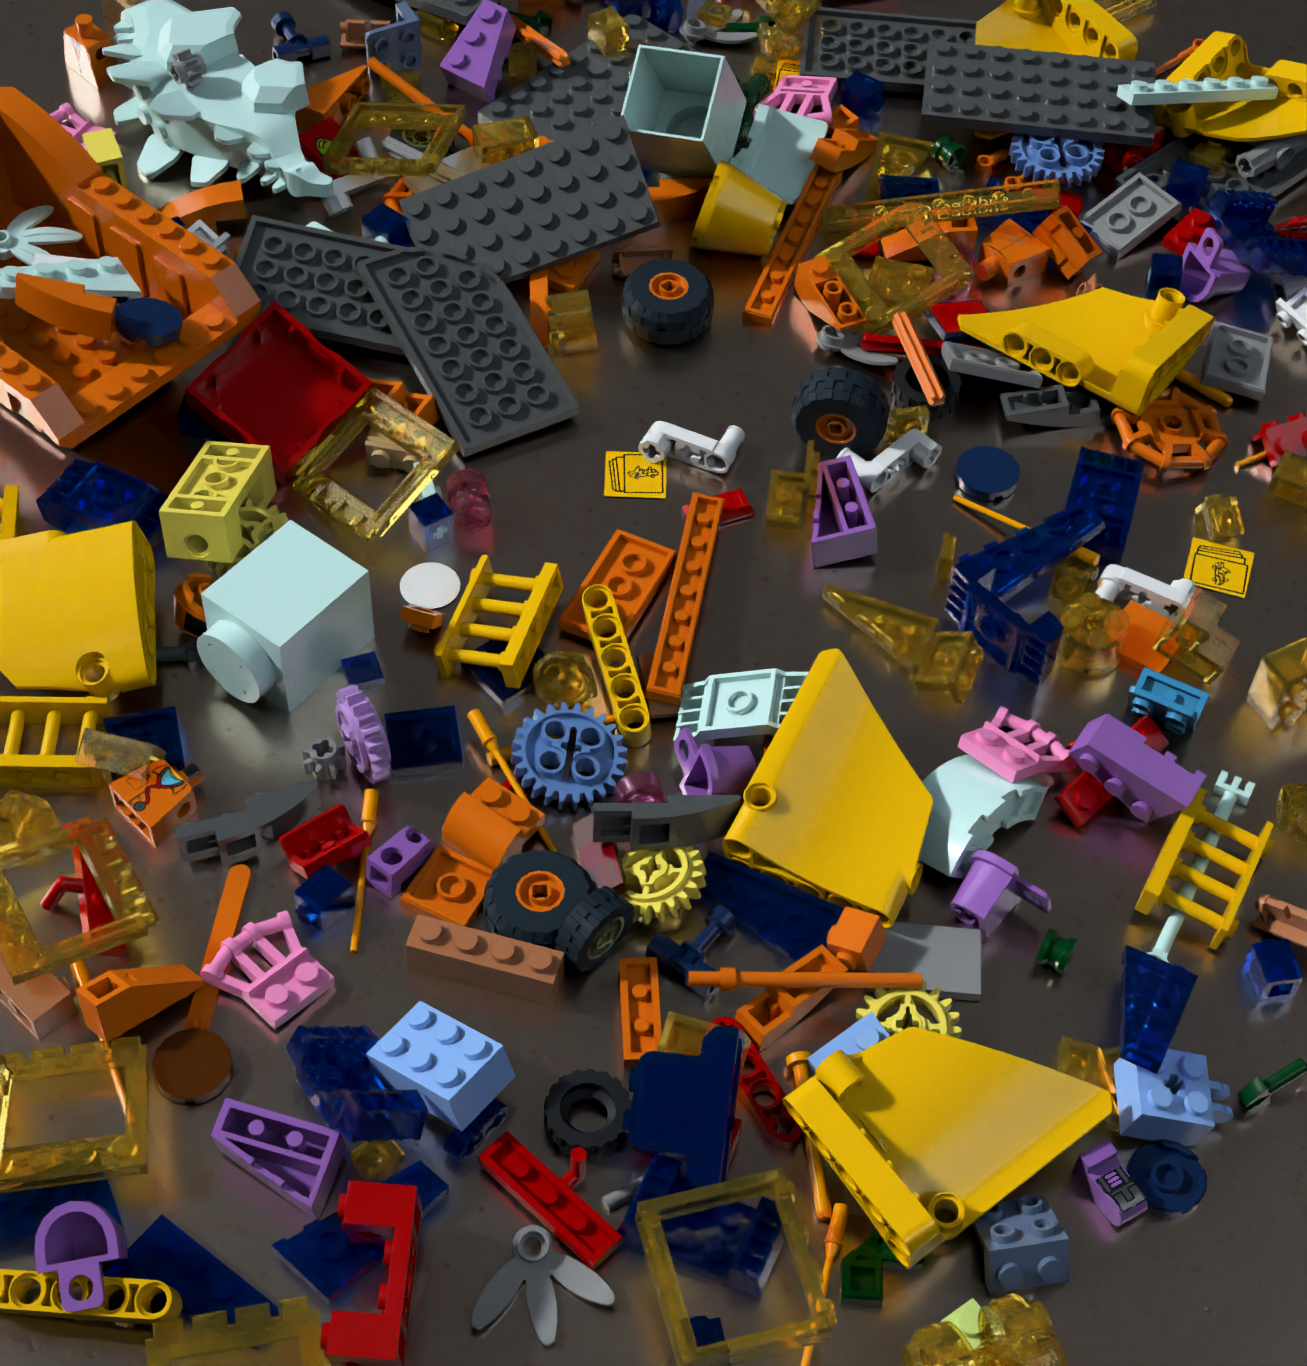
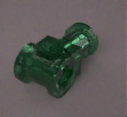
M762 73L751 75L747 83L743 82L740 86L747 100L741 126L753 123L755 106L772 89L771 81Z

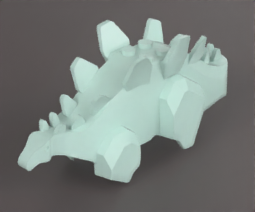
M147 0L121 12V21L113 26L114 32L117 33L113 37L114 43L118 45L104 47L102 52L105 56L130 60V62L106 68L107 74L112 81L131 89L133 88L136 95L114 110L113 114L116 125L124 126L142 122L144 125L150 124L153 127L154 134L148 137L137 162L139 173L148 180L153 179L174 165L186 151L195 155L192 158L190 177L193 187H208L224 174L228 167L238 168L237 181L240 180L241 184L246 183L256 174L262 176L260 179L262 186H267L276 181L272 186V191L275 194L284 189H287L295 197H330L333 194L332 177L321 173L313 162H307L308 159L303 155L300 147L295 114L296 111L310 105L305 85L304 68L301 62H288L277 58L255 66L248 59L240 57L235 38V29L242 15L234 7L192 12L173 0ZM188 48L191 54L198 52L202 56L207 68V73L201 75L204 82L190 88H186L185 83L178 85L174 81L169 69V64L175 62L172 55Z

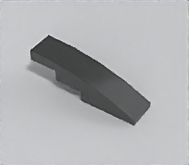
M1063 384L1041 387L1040 389L1034 388L1000 394L1001 404L1007 421L1066 428L1116 425L1111 421V413L1114 408L1119 406L1100 396H1096L1087 389L1065 392Z

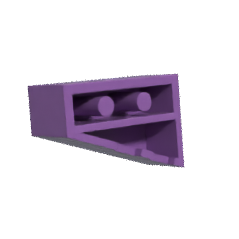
M483 0L439 65L448 84L489 104L495 101L496 97L494 94L497 83L501 81L503 75L501 72L505 58L508 57L516 30L515 23L507 8L490 0Z
M851 455L819 462L813 518L814 526L811 539L813 568L878 553L876 525Z
M1108 713L1089 721L1068 754L1078 762L1080 768L1091 773L1100 781L1108 793L1116 796L1129 807L1135 817L1148 823L1188 808L1207 777L1206 774L1198 769L1194 774L1174 762L1177 756L1169 751L1165 755L1160 754L1144 744L1147 737Z
M225 1098L211 1133V1137L219 1151L315 1221L319 1222L347 1147L341 1131Z

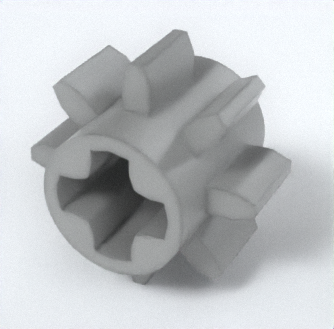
M188 48L172 55L175 62L169 64V69L174 81L178 85L185 83L186 88H190L204 82L201 75L207 73V68L202 56L198 52L191 54Z
M331 736L328 738H313L309 748H302L304 773H313L318 782L321 780H335L339 769L347 768L344 744L336 745Z

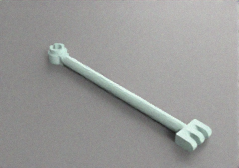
M1222 770L1212 791L1213 794L1222 797L1214 815L1228 821L1235 803L1246 807L1256 784L1249 781L1244 790H1241L1238 787L1242 778L1235 775L1232 784L1229 785L1226 783L1229 772ZM1208 828L1202 841L1216 847L1221 834ZM1196 854L1191 867L1204 873L1209 860ZM1184 880L1179 894L1192 900L1198 887ZM1174 908L1170 911L1153 951L1144 954L1137 967V974L1144 984L1149 976L1148 970L1156 973L1151 977L1149 986L1163 983L1170 970L1167 956L1186 915Z

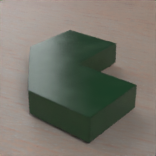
M876 1229L867 1240L841 1260L840 1304L882 1307L883 1268L923 1270L924 1257L911 1268H906L892 1253Z

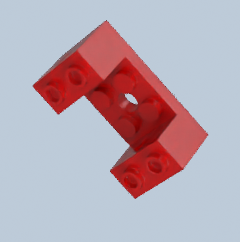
M349 1181L347 1194H340L338 1219L342 1220V1229L347 1231L351 1243L385 1245L383 1265L387 1266L389 1278L388 1283H381L379 1288L378 1309L382 1310L381 1314L332 1310L330 1323H323L320 1349L325 1350V1357L329 1359L332 1366H404L422 1215V1203L417 1186Z

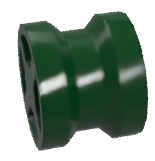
M945 135L934 144L931 150V157L938 163L942 162L943 167L947 171L953 172L964 163L968 151L963 145L956 144L953 137Z
M1049 928L1040 946L1035 963L1041 966L1045 964L1051 965L1057 973L1063 975L1072 958L1078 940L1072 937L1062 938L1056 930Z

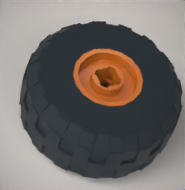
M653 260L643 266L641 265L627 277L622 293L623 318L628 327L637 336L642 337L643 340L664 346L670 344L680 345L683 342L695 339L708 328L714 308V290L708 277L694 265H689L681 260Z
M830 367L810 374L801 382L792 405L791 423L800 440L816 453L819 452L826 457L837 458L838 454L848 447L858 456H862L872 449L874 450L879 445L880 440L883 439L889 419L890 406L888 405V398L885 392L872 378L865 376L864 373L858 370L854 371L846 367Z
M531 850L508 858L492 872V876L487 881L485 887L483 910L488 932L555 950V939L558 936L560 927L565 922L564 920L585 896L595 890L589 873L573 858L550 850Z

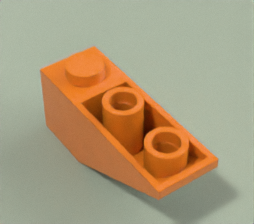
M362 65L309 87L307 93L310 105L296 111V126L308 130L330 116L340 124L346 114L352 111L356 103L364 95H367L370 90L371 81L367 65Z
M973 211L940 213L941 215L947 216L942 217L937 214L881 238L880 243L885 262L973 258L978 235Z
M826 256L798 263L794 290L808 311L838 331L867 323V318Z
M182 964L109 970L77 988L76 993L86 1026L107 1043L148 1018L154 1017L177 1001L188 997L206 984L204 979Z

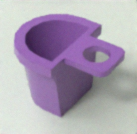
M1213 228L1205 229L1198 245L1188 242L1180 262V289L1185 298L1190 302H1205L1214 296L1238 293L1244 288L1251 274V271L1234 250L1222 249L1223 240ZM1210 238L1213 240V247H1207V242Z
M682 728L674 743V750L684 773V777L679 785L682 794L741 795V799H744V791L757 769L749 745L710 746L709 744H701L698 749L689 728ZM685 741L688 745L689 750L688 759L686 758L684 752Z
M982 849L976 850L970 857L969 864L971 868L950 904L952 912L962 923L971 929H980L981 936L986 939L1022 899L1045 913H1049L1052 909L1050 896L1020 877L1018 867L994 853ZM1029 892L1033 893V894H1034L1036 897H1038L1039 899H1037V898H1035L1034 896H1032Z
M69 1201L50 1211L42 1219L35 1235L34 1253L37 1274L58 1271L63 1309L67 1312H75L102 1306L105 1302V1289L101 1263L128 1258L126 1237L122 1226L105 1208L91 1201ZM79 1275L89 1277L93 1283V1292L84 1301L76 1299L71 1292V1284Z

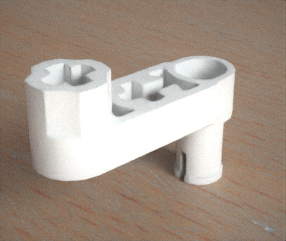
M370 136L353 144L365 168L333 180V194L330 197H320L329 217L338 216L353 207L349 195L371 188L392 177L385 161L380 159Z
M656 421L640 442L638 450L645 460L650 463L656 464L668 456L698 468L721 474L727 472L735 460L736 451L745 440V432L740 427L732 425L726 429L725 434L718 441L668 422Z
M913 428L872 461L864 460L848 447L844 448L837 458L851 455L861 485L873 493L884 487L914 462L927 469L930 468L941 454L942 446L917 428Z
M1110 564L1106 566L1097 581L1098 588L1089 600L1088 607L1096 615H1106L1115 598L1129 603L1132 599L1177 623H1181L1188 618L1200 595V591L1194 582L1189 579L1173 580L1171 585H1168L1130 568Z

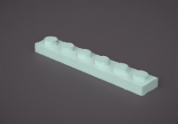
M1252 76L1248 80L1239 77H1228V80L1223 81L1216 78H1204V81L1198 82L1186 78L1180 79V82L1159 79L1155 83L1134 80L1131 81V84L1118 85L1116 96L1132 106L1272 100L1277 98L1279 88L1268 82L1269 79L1263 76Z

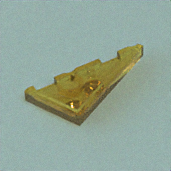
M755 0L785 34L790 37L821 7L820 0Z
M880 132L863 214H872L882 204L880 182L902 184L931 155V150L934 146L933 142Z
M826 583L822 598L909 671L918 675L936 632L939 619Z

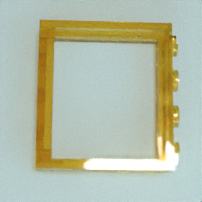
M782 1168L637 1202L635 1221L677 1366H732L829 1340L834 1324L837 1323L835 1307L830 1298L825 1299L820 1285L824 1282L822 1268L817 1258L812 1259L808 1245L811 1243L809 1228L804 1219L799 1220L795 1209V1206L798 1205L797 1192L793 1182L786 1181ZM772 1194L812 1318L697 1347L661 1220Z

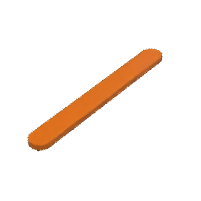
M548 269L530 275V325L544 348H547L549 345Z
M235 865L228 872L201 970L206 964H211L221 948L220 943L228 937H235L251 879L250 869L246 865ZM205 982V986L194 992L185 1030L191 1028L209 1030L220 989Z

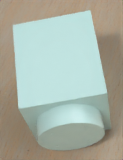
M639 44L621 115H624L641 167L644 171L691 178H713L719 160L730 163L731 158H733L747 100L725 56Z
M292 520L284 524L201 593L207 631L197 639L199 656L208 672L219 685L232 696L246 703H255L264 696L287 713H290L375 638L369 571Z

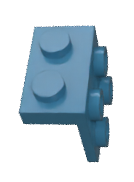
M1144 667L1136 686L1131 685L1128 691L1127 707L1131 708V713L1139 718L1150 715L1151 718L1164 722V727L1174 733L1183 735L1186 731L1193 734L1210 694Z

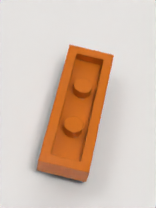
M657 957L619 958L623 1066H663Z

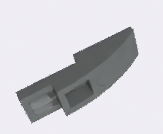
M317 780L298 782L289 787L273 791H261L255 795L245 797L246 810L231 811L222 816L202 821H191L185 825L174 827L182 860L219 851L221 862H225L257 851L279 840L280 836L303 824L321 807Z
M667 795L666 803H593V842H630L631 851L676 848L726 836L741 808V795Z

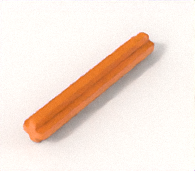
M511 14L516 26L515 37L559 68H563L565 65L569 66L571 61L569 60L570 54Z
M897 312L893 315L892 324L926 399L932 407L942 406L945 403L946 394L912 320L907 312Z

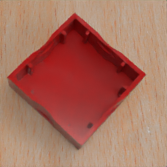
M273 301L242 332V335L233 347L217 357L185 389L186 405L232 443L270 446L275 479L286 487L371 399L373 382L338 353L322 345L308 328Z

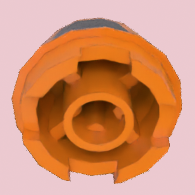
M189 573L186 580L176 585L173 594V619L175 624L181 630L196 638L207 631L201 593L213 584L211 582L213 576L204 573Z

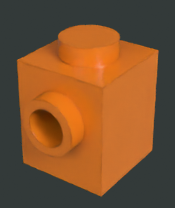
M845 906L837 924L833 925L828 932L827 946L830 952L848 968V971L856 969L869 973L887 938V934L879 915Z

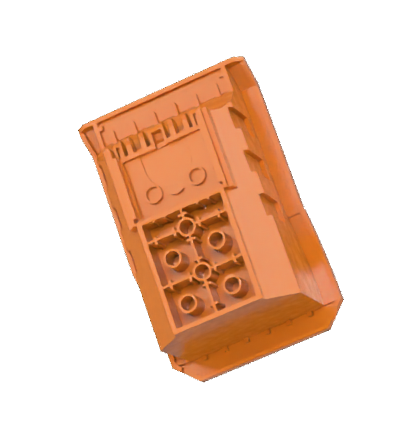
M0 87V230H6L8 225L19 214L28 209L45 205L53 206L54 212L33 228H65L79 232L83 238L73 243L33 246L57 256L99 259L103 256L118 257L142 291L141 298H155L168 302L176 307L183 316L182 330L177 340L166 345L149 346L146 345V341L138 339L137 343L130 342L121 336L115 327L110 341L68 331L28 313L15 304V299L0 298V403L12 412L22 415L34 425L36 430L46 433L60 447L74 448L247 328L255 320L261 309V300L233 260L103 174L102 168L83 146L34 101L14 87ZM15 256L10 259L0 260V268L5 266H29ZM112 297L117 298L116 309L121 303L128 301V297Z

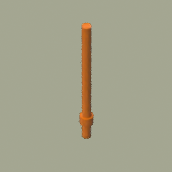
M371 57L368 60L367 67L430 114L436 117L439 116L444 121L449 122L453 131L468 141L470 147L479 144L497 162L502 161L504 154L488 143L487 137L480 132L475 133L375 57Z
M720 967L719 971H689L688 986L719 987V991H735L736 987L921 989L922 974L736 971L735 967Z

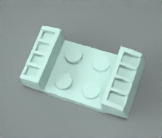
M778 668L717 674L709 675L705 681L684 685L673 742L675 743L682 728H689L698 749L701 744L714 746L715 739L776 734L809 671L785 672ZM685 741L684 752L686 757H688L689 750L688 745Z

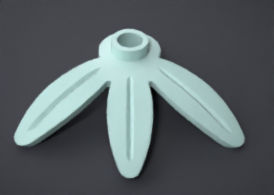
M53 206L34 207L19 214L8 225L6 230H0V260L10 259L15 256L31 266L35 253L51 255L47 251L33 245L73 243L80 241L83 236L79 232L59 227L33 228L54 212Z

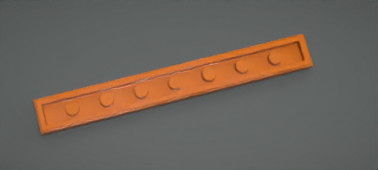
M815 163L743 310L742 319L769 327L772 326L796 276L798 263H802L842 180L843 171L832 172Z
M696 492L692 493L645 693V698L679 706L725 499Z

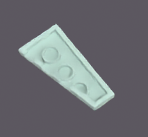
M103 256L92 260L72 259L61 263L50 264L41 262L31 266H5L0 268L1 299H15L17 273L85 285V293L111 298L113 296L128 297V300L141 298L142 291L118 257Z

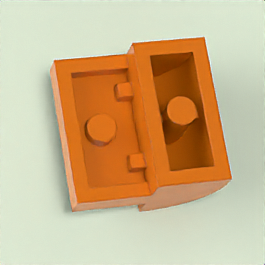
M487 777L470 795L464 791L454 803L443 825L442 840L466 857L495 870L498 865L504 863L508 858L522 853V845L545 823V814L498 782Z

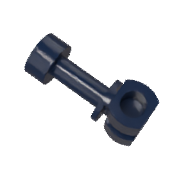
M285 11L277 13L272 18L271 25L277 35L287 38L285 44L272 46L273 59L278 58L294 62L297 61V58L308 55L312 60L331 55V43L325 34L306 38L303 34L296 33V22L290 13Z
M716 905L705 916L704 921L707 927L693 943L684 941L679 945L659 932L647 945L645 957H657V965L665 971L673 967L686 976L685 985L688 986L689 971H716L706 964L707 959L704 952L718 936L727 938L737 927V920L729 910ZM717 987L690 988L707 999Z

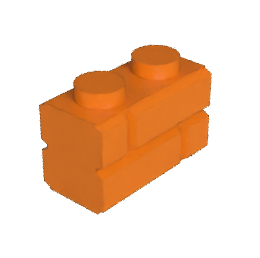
M1067 205L1050 214L1032 232L1038 240L1050 248L1049 256L1055 262L1057 271L1065 275L1068 280L1084 271L1103 253Z

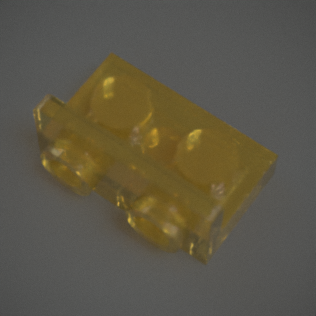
M973 631L934 633L914 680L918 691H950L956 704H964L968 691L972 690L973 679L978 666H981L983 662V649L978 645Z
M85 728L75 761L80 765L145 780L151 762L164 760L166 751L154 744Z

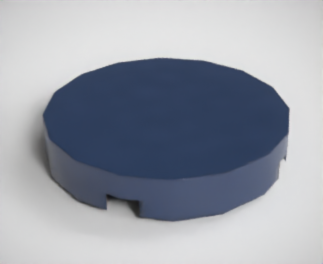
M135 298L121 303L116 309L115 328L121 336L130 342L137 343L138 339L146 341V345L149 346L166 345L177 340L180 336L183 316L176 307L168 302L155 298Z
M977 446L966 450L958 458L954 474L963 492L973 498L989 501L994 500L995 497H1008L1016 490L1020 469L1012 455L1002 449L991 446Z
M1161 1139L1152 1141V1144L1142 1145L1134 1151L1126 1166V1172L1129 1174L1130 1179L1144 1193L1148 1205L1146 1212L1156 1217L1174 1219L1185 1217L1197 1209L1206 1193L1207 1175L1205 1169L1203 1168L1202 1170L1201 1165L1198 1163L1199 1158L1192 1150L1178 1142Z

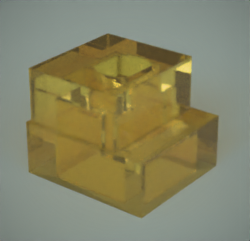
M756 53L752 70V91H774L778 60L767 59L768 54Z
M382 1128L350 1152L353 1167L366 1182H387L399 1172L398 1166L406 1160L405 1152ZM381 1160L383 1163L375 1168L373 1162Z

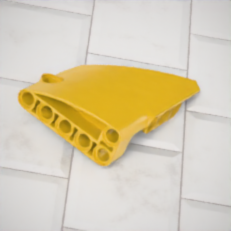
M1006 0L976 23V45L1002 46L1004 48L1030 49L1033 51L1059 52L1135 61L1138 52L1136 37L1094 0ZM974 129V136L990 140L1009 133Z
M1215 31L1165 80L1180 82V79L1186 78L1198 82L1204 81V78H1216L1223 81L1228 80V77H1239L1248 80L1252 76H1263L1269 79L1268 82L1279 88L1277 98L1272 100L1154 105V125L1171 129L1172 134L1176 137H1187L1195 133L1237 142L1273 140L1307 134V64L1279 60L1271 68L1253 65L1249 61L1246 42L1240 35Z
M1102 287L1085 294L1039 306L992 313L958 315L957 320L961 331L1068 387L1079 385L1122 409L1140 416L1161 395L1191 359L1212 329L1215 317L1191 304L1183 309L1182 307L1186 300L1185 296L1173 288L1160 289L1156 300H1150Z
M136 521L71 534L58 530H47L0 540V672L17 689L88 692L90 696L108 698V702H111L117 698L120 691L126 692L156 685L155 561L150 543Z

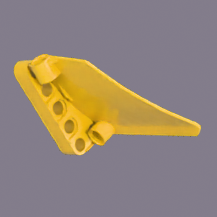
M837 648L824 650L818 654L744 791V803L722 843L725 864L730 871L740 877L841 914L845 906L879 915L884 929H889L893 926L907 894L913 895L919 884L923 865L919 863L933 808V798L884 725L844 654ZM758 804H767V805H765V806H760V807H759V806H756V805H758Z
M907 1027L856 1054L846 1055L843 1050L832 1053L817 1067L816 1075L782 1099L789 1114L850 1191L892 1253L908 1269L942 1242L950 1240L964 1231L1109 1117L1112 1112L1111 1094L1099 1086L999 1050L918 1027ZM940 1209H948L956 1215L957 1219L951 1223H943L936 1218L935 1213Z

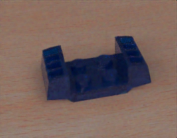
M1219 188L1207 206L1215 219V229L1241 264L1250 265L1258 274L1262 275L1266 273L1271 275L1281 274L1282 276L1303 275L1307 277V239L1281 238L1274 230V226L1268 222L1279 201L1272 194L1265 191L1252 192Z
M1081 446L1058 540L1068 541L1070 539L1073 543L1100 554L1102 559H1109L1120 563L1133 517L1145 461H1138L1129 457L1125 458L1113 453L1108 454L1100 452V450H1091Z
M74 458L72 463L63 470L64 472L36 500L44 521L63 531L74 520L93 528L136 521L150 543L152 550L163 538L159 509L168 496L160 492L155 485L99 461L91 463Z
M977 555L953 565V574L944 610L959 625V633L1008 674H1018L1039 687L1053 670L1064 630L1062 623L1050 611L1033 623H1027L1019 613L1011 610L991 592L996 567Z
M319 1025L314 1027L297 1026L285 1048L296 1068V1080L330 1130L338 1129L350 1143H356V1141L372 1142V1140L387 1142L388 1140L421 1139L428 1113L427 1106L417 1089L387 1090L374 1070L369 1066V1059L366 1055L379 1040L378 1036L366 1025H361L360 1027H351L349 1025L345 1027H336L334 1025H330V1027H320Z
M655 1153L644 1172L617 1232L623 1238L641 1246L655 1257L720 1285L734 1286L761 1296L791 1226L789 1209L763 1196L756 1209L680 1177L682 1162Z

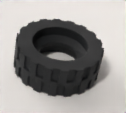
M927 354L946 394L945 403L942 406L932 407L929 405L925 394L911 388V383L918 381L909 359L905 358L895 368L890 391L892 403L894 406H897V410L905 413L910 418H917V420L935 421V419H943L946 415L952 414L959 402L962 386L961 374L949 371L944 359H941L939 356H929Z
M587 1069L586 1071L575 1070L567 1076L563 1075L560 1077L559 1081L549 1089V1095L546 1096L544 1102L545 1133L550 1138L552 1147L554 1149L557 1148L564 1157H571V1151L574 1148L582 1147L587 1152V1161L589 1163L597 1162V1160L602 1158L605 1160L611 1157V1154L615 1151L618 1152L622 1148L623 1142L627 1141L629 1137L632 1102L629 1100V1093L626 1087L623 1088L621 1081L616 1077L612 1078L609 1076V1073L594 1071V1069ZM586 1098L602 1103L608 1114L605 1125L599 1130L590 1133L575 1129L568 1119V1112L575 1102Z

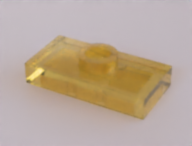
M1205 136L1189 153L1187 161L1213 173L1240 145V142Z

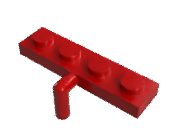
M1150 715L1140 718L1131 726L1132 729L1147 737L1144 744L1157 752H1161L1169 744ZM1076 740L1067 743L1066 749H1071ZM1083 771L1054 799L1072 824L1077 827L1089 820L1113 795L1108 793L1104 785L1091 773Z
M76 820L70 829L76 877H57L42 898L40 904L43 909L51 911L65 892L78 893L84 953L121 958L127 947L112 829L109 825Z
M508 1131L502 1134L478 1156V1164L590 1269H596L622 1244V1235L572 1190L586 1177L587 1152L584 1148L576 1147L571 1151L570 1170L561 1178H558Z

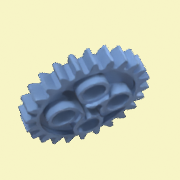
M1016 133V135L1012 136L1009 156H1011V163L1016 164V171L1024 170L1022 177L1033 176V183L1042 180L1044 187L1049 183H1053L1054 187L1058 189L1060 184L1070 188L1072 182L1078 186L1082 185V180L1091 182V177H1097L1098 171L1102 168L1105 150L1102 149L1103 142Z
M562 702L560 710L557 711L551 704H547L546 714L535 709L533 719L525 717L522 728L517 727L515 739H513L511 751H513L511 764L516 765L514 776H524L521 783L522 788L533 786L532 798L540 794L545 795L544 805L547 806L552 799L557 800L559 810H562L565 802H570L573 811H577L578 803L581 801L589 809L592 806L593 797L603 803L606 792L613 795L617 784H621L623 772H625L628 762L625 760L627 747L622 746L624 736L614 735L617 725L614 723L605 726L606 714H602L598 718L593 717L594 707H590L586 713L581 712L580 703H576L573 710H568L567 704ZM574 730L576 731V738L572 753V763L568 781L564 782L562 774L567 754L566 749L570 731ZM549 735H555L560 739H552ZM583 742H591L595 746H589ZM544 765H549V766H552V767L555 768V769H554V770H548V769H545L543 766H544ZM578 772L588 773L590 776L585 777L580 775Z

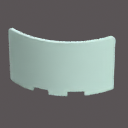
M758 104L755 118L747 137V141L751 143L748 149L742 148L735 157L731 158L730 163L782 198V201L793 205L797 202L815 165V162L809 160L818 138L826 137L829 125L825 121Z
M969 754L947 761L922 781L933 798V808L919 861L949 877L965 879L971 868L969 864L970 857L976 850L982 849L986 851L994 842L992 834L1000 827L1008 829L1019 822L1035 820L1049 787L1030 778L1011 783Z

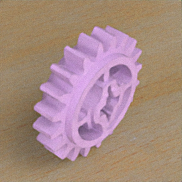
M352 684L337 690L336 719L343 742L353 764L360 773H363L364 777H367L369 783L372 782L374 784L389 778L388 776H391L389 771L391 769L389 764L391 753L385 730L370 699L363 695L362 690L359 691L357 685L354 686Z

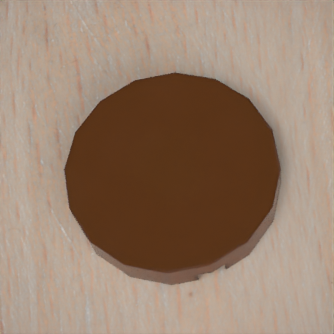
M191 1028L181 1030L167 1037L156 1049L152 1061L155 1084L164 1096L176 1103L185 1104V1101L201 1103L210 1100L220 1094L229 1083L232 1073L230 1048L222 1037L206 1029Z

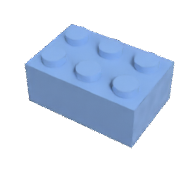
M419 1001L366 1053L380 1085L460 1131H463L516 1077L502 1044L422 1001Z

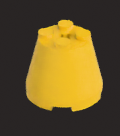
M720 159L697 219L689 246L700 250L755 256L764 255L768 257L787 202L782 201V198L733 164Z

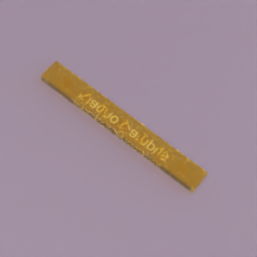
M1053 179L824 206L821 231L823 235L1056 209L1060 208V180Z

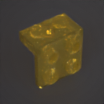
M808 440L804 473L771 470L765 527L805 531L806 517L813 518L815 498H809V495L816 496L818 476L817 474H812V471L818 472L820 452L814 451L815 440Z

